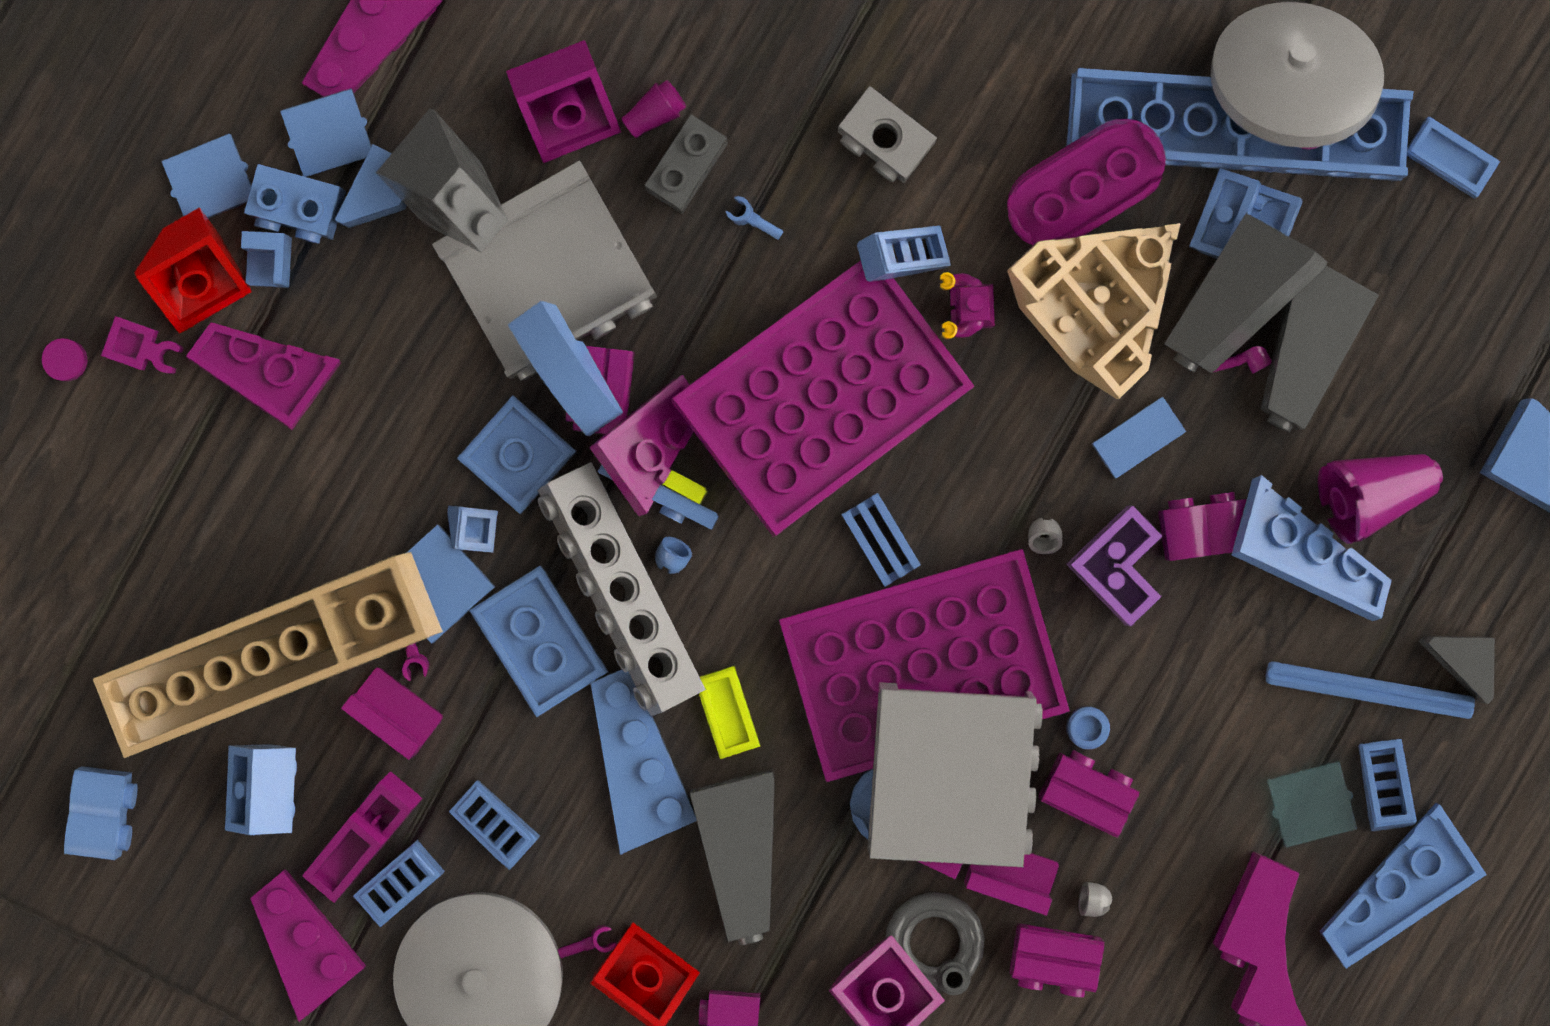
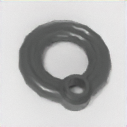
M927 892L913 896L896 909L886 928V937L892 935L938 992L943 991L948 995H959L967 990L970 985L971 976L975 973L983 958L985 935L980 918L966 902L948 893ZM930 917H940L951 922L957 929L960 938L959 950L955 958L944 961L939 967L927 966L919 962L912 954L910 947V937L914 927L923 919ZM958 972L961 974L962 979L958 985L953 986L946 982V977L949 973Z

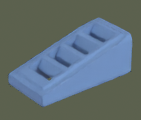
M941 226L877 232L860 240L857 244L864 274L868 282L944 269L951 266ZM922 239H925L930 256V259L928 260L926 258ZM908 242L910 243V246H911V250H912V254H913V257H914V261H913L912 256H911V252H910V248H909ZM892 245H894L898 263L896 262V258H895V254H894V250H893Z
M1402 739L1359 744L1371 831L1413 826L1417 820ZM1394 754L1395 762L1372 765L1371 757ZM1396 771L1397 779L1375 781L1374 774ZM1399 790V796L1378 799L1377 791ZM1401 806L1402 813L1381 816L1380 808Z
M479 780L472 785L449 811L509 870L540 837L538 833ZM481 796L486 802L470 818L465 812ZM493 808L498 814L482 829L477 823ZM505 819L510 826L495 840L490 834ZM517 831L522 838L508 852L502 846Z
M417 840L353 896L381 927L445 871ZM409 858L426 875L422 881L405 863ZM397 868L414 886L410 891L393 874ZM384 879H387L401 895L402 898L397 902L382 886L381 882ZM373 889L390 907L385 913L368 895Z

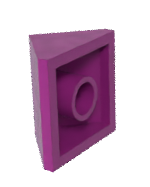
M892 935L886 937L847 965L829 989L830 993L857 1026H918L945 1001Z

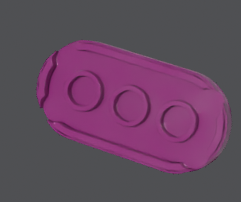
M1115 119L1098 126L1030 168L1015 181L1008 195V217L1013 230L1023 241L1032 245L1039 241L1076 238L1084 236L1145 199L1156 190L1164 172L1166 156L1160 138L1149 126L1132 119Z

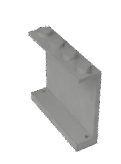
M580 160L503 203L501 206L508 221L482 252L449 236H445L432 244L440 259L448 267L504 366L506 376L510 379L518 376L520 381H523L537 374V371L522 350L508 324L538 302L544 301L555 304L575 340L580 341L589 335H592L593 339L596 340L616 328L613 321L626 314L633 319L653 307L650 301L657 297Z
M879 682L867 847L870 858L1023 867L1024 854L1030 855L1033 843L1032 829H1026L1027 813H1034L1036 805V789L1030 787L1031 771L1038 770L1039 747L1033 746L1034 729H1041L1042 704H1036V698L1031 691H1025L1024 697L906 690L898 689L896 683Z

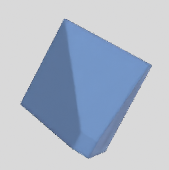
M448 506L447 513L452 549L493 553L498 511Z

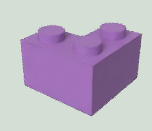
M1133 505L1126 506L1066 565L1124 625L1132 626L1161 598L1132 565L1162 535Z

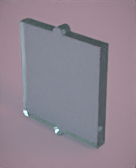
M1339 761L1267 780L1275 808L1272 811V816L1278 820L1286 848L1357 829L1350 803L1353 794L1346 788Z

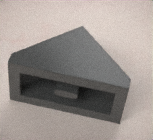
M1424 636L1419 640L1424 648L1477 702L1489 704L1494 699L1495 638L1485 636Z

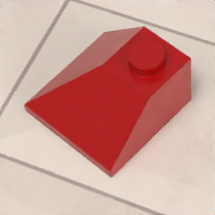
M200 207L164 227L134 272L138 281L179 334L252 292L223 239Z

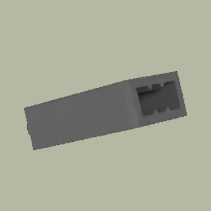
M1246 213L1165 342L1166 346L1177 352L1173 360L1194 373L1198 366L1213 373L1322 272L1328 262L1311 248Z
M1326 266L1322 272L1283 307L1272 363L1261 405V411L1270 415L1267 422L1287 433H1290L1292 428L1295 430L1306 428L1379 296L1378 294Z
M773 768L691 789L690 792L728 942L738 939L739 945L758 942L763 939L762 933L770 931L775 779Z

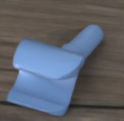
M734 197L735 201L746 206V211L740 217H735L726 211L727 216L733 223L737 225L748 223L779 240L783 233L781 229L754 213L751 204L744 197Z

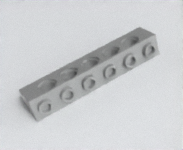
M592 462L550 481L537 491L540 495L538 504L541 512L548 521H553L559 533L557 542L566 558L573 560L579 572L576 574L577 583L585 596H591L598 610L595 612L597 623L606 635L610 634L617 648L614 650L616 661L625 673L629 672L636 686L633 688V693L639 706L644 711L648 710L650 716H653L706 690ZM573 506L581 507L586 512L588 517L586 526L579 525L573 520L571 514ZM592 544H598L604 548L606 552L604 564L598 563L592 558ZM612 581L618 582L624 587L625 599L623 602L617 601L612 597L610 593ZM631 619H636L643 625L644 636L642 640L636 639L631 635L629 631ZM651 656L659 659L663 665V673L660 678L653 676L648 669V661Z

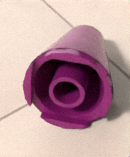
M1425 454L1335 460L1327 463L1326 466L1321 467L1319 470V498L1322 506L1330 505L1334 517L1327 520L1333 531L1345 543L1351 544L1364 540L1437 494L1443 481V474L1439 464Z

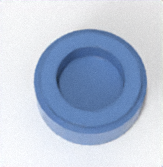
M1084 706L1071 713L1067 720L1066 730L1070 740L1078 747L1095 749L1107 740L1110 724L1102 711L1091 706Z

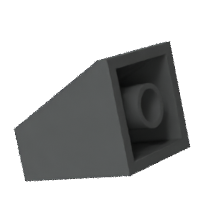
M431 108L376 172L424 225L479 252L486 248L508 221L482 163L437 112Z

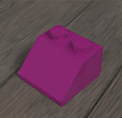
M585 40L506 71L517 103L543 163L621 132Z

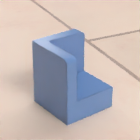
M242 231L241 248L248 251L246 283L248 285L289 288L292 244L290 236L285 233Z

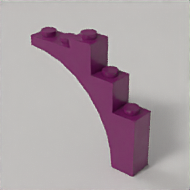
M1254 851L1213 941V944L1222 951L1221 959L1241 968H1244L1246 962L1249 963L1231 1007L1240 1015L1238 1021L1245 1026H1307L1296 1005L1287 972L1285 947L1289 904L1299 873Z

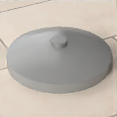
M1300 2L1266 4L1238 16L1220 35L1214 50L1210 71L1215 96L1221 107L1234 122L1261 139L1290 147H1319L1350 137L1359 131L1374 114L1384 85V69L1381 57L1365 32L1352 21L1332 10Z
M486 892L456 895L437 903L423 913L403 938L396 955L393 972L396 1002L407 1026H547L559 1003L563 984V968L558 953V946L544 922L533 911L518 901L506 896Z

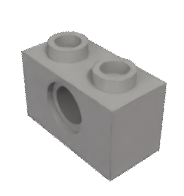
M869 86L838 127V133L843 136L840 140L841 144L859 157L864 152L875 160L876 164L873 168L891 182L898 178L905 183L937 139V137L871 86ZM880 128L890 129L896 136V143L887 149L880 148L873 141L872 135Z

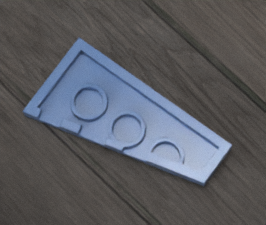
M622 669L591 683L620 855L697 821L693 806L653 716H650L648 710L644 711L639 706L633 693V688L636 686L629 672L625 673Z
M1435 803L1324 925L1320 933L1342 966L1347 969L1487 874L1441 805Z

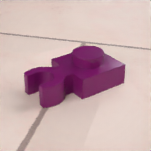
M115 316L101 356L145 371L148 360H151L154 367L160 372L175 374L176 368L167 366L163 361V356L168 350L182 353L184 348L171 341L156 344L155 340L159 331Z

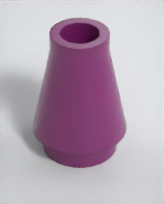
M665 80L660 85L655 82L629 113L622 117V120L631 134L638 138L647 131L681 117L679 112L686 108V104L668 80Z

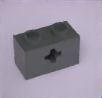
M691 114L645 184L647 192L683 214L728 145L727 137Z

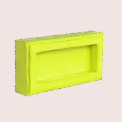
M735 666L701 676L700 679L706 690L699 693L720 759L760 747Z

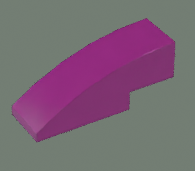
M390 771L377 784L356 812L345 822L303 874V877L335 903L423 798Z

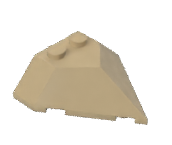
M1180 223L1164 225L1162 227L1085 235L1076 238L1039 241L1007 270L1018 306L1073 372L1116 399L1121 398L1149 370L1152 354H1149L1154 330L1158 329L1172 264L1169 263L1173 240H1176Z

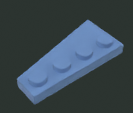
M1262 475L1252 479L1232 556L1371 621L1381 619L1392 580L1353 548L1346 549L1333 539L1334 533L1322 523L1317 525L1300 512L1302 507L1289 497L1284 499L1271 489L1273 484Z

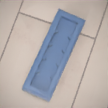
M601 464L598 473L612 479ZM662 485L659 486L652 498L653 501L663 505L659 513L681 524L684 518L687 517L712 530L719 518L717 516L718 513Z

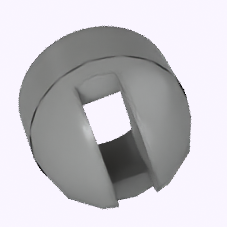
M1043 518L1035 520L1028 532L1030 549L1039 554H1051L1058 551L1062 546V530L1060 525L1051 518L1050 520H1043ZM1047 534V538L1040 537V535Z
M1084 882L1081 886L1078 900L1080 915L1097 917L1106 914L1112 903L1110 891L1104 885Z

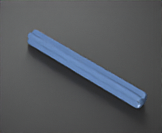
M1270 662L1266 670V682L1276 686L1466 719L1472 717L1475 707V699L1467 695L1278 662Z

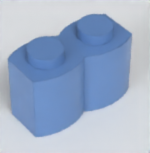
M83 766L75 769L70 793L64 854L116 860L122 855L123 850L128 851L132 839V826L126 825L127 810L134 808L137 799V784L131 783L132 773Z

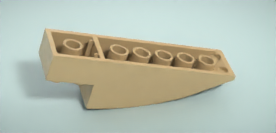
M409 552L394 556L98 676L93 681L122 755L126 758L443 631L412 553Z

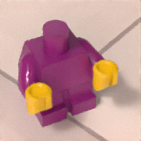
M946 272L940 275V280H942L940 288L945 291L949 290L950 306H955V310H950L951 321L944 322L941 325L942 329H944V332H942L944 339L969 337L981 328H993L995 326L993 284H982L979 279L964 273L951 274Z

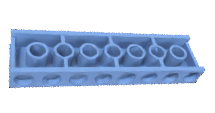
M1078 68L1071 75L1067 146L1108 121L1132 119L1149 126L1158 135L1165 151V165L1401 181L1408 176L1406 159L1410 101L1413 100V91L1382 89L1374 114L1359 131L1339 142L1306 150L1266 141L1239 126L1219 104L1213 91L1211 77Z

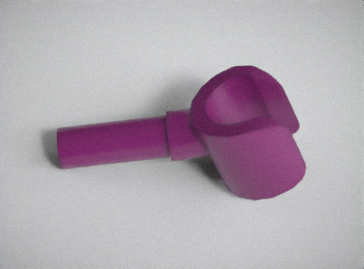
M1254 346L1241 354L1229 357L1214 372L1237 367L1246 362L1253 374L1270 365L1272 360L1265 348Z
M416 643L406 646L407 659L402 668L404 677L411 681L412 675L409 664L412 662L422 665L423 674L426 677L429 670L428 659L424 655L419 654Z
M600 925L592 931L590 937L558 948L560 958L594 948L600 952H610L616 947L617 943L612 942L606 946H601L597 943V937L601 932L609 931L612 928Z

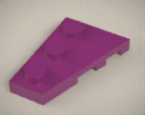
M212 322L186 355L188 360L290 430L294 429L341 364L339 359L326 355L324 357L310 353L302 348L262 339L260 336Z
M683 375L673 379L589 447L638 516L648 513L654 502L652 498L659 486L665 483L671 472L670 467L679 451L685 448L694 432L671 402L673 397L690 386Z
M286 869L251 897L252 904L298 1022L365 968L366 965Z

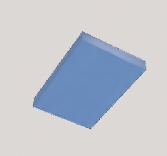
M542 565L469 610L536 717L609 672Z

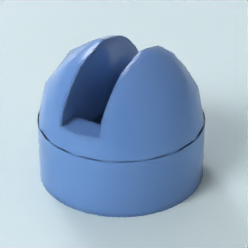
M665 537L655 553L657 567L662 569L664 566L668 569V574L679 573L686 567L692 557L690 548L684 542L674 537Z

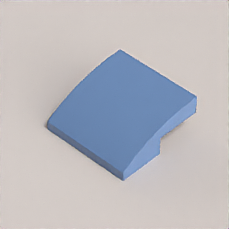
M1220 168L1189 247L1218 259L1246 213L1289 236L1303 201L1299 197L1263 186L1258 180Z

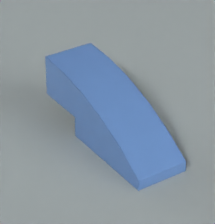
M540 301L508 324L537 373L569 416L587 436H591L623 413L584 342L575 340L555 304Z

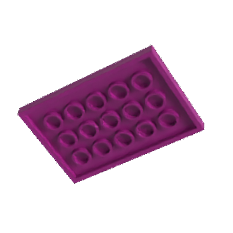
M859 261L672 398L671 402L772 537H775L975 386L895 279L868 282L864 274L862 262Z
M1023 549L779 619L826 782L873 769L879 682L896 683L898 689L1021 697H1024L1025 691H1031L1036 698V704H1042V719L1070 712Z

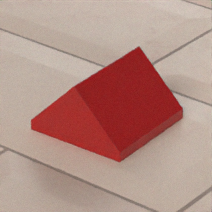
M633 922L617 942L616 947L611 950L594 973L590 984L646 1026H666L700 972Z

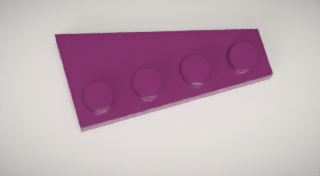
M350 0L302 84L323 97L352 88L354 94L378 70V66L406 41V37L422 21L425 22L437 10L436 7L443 0Z

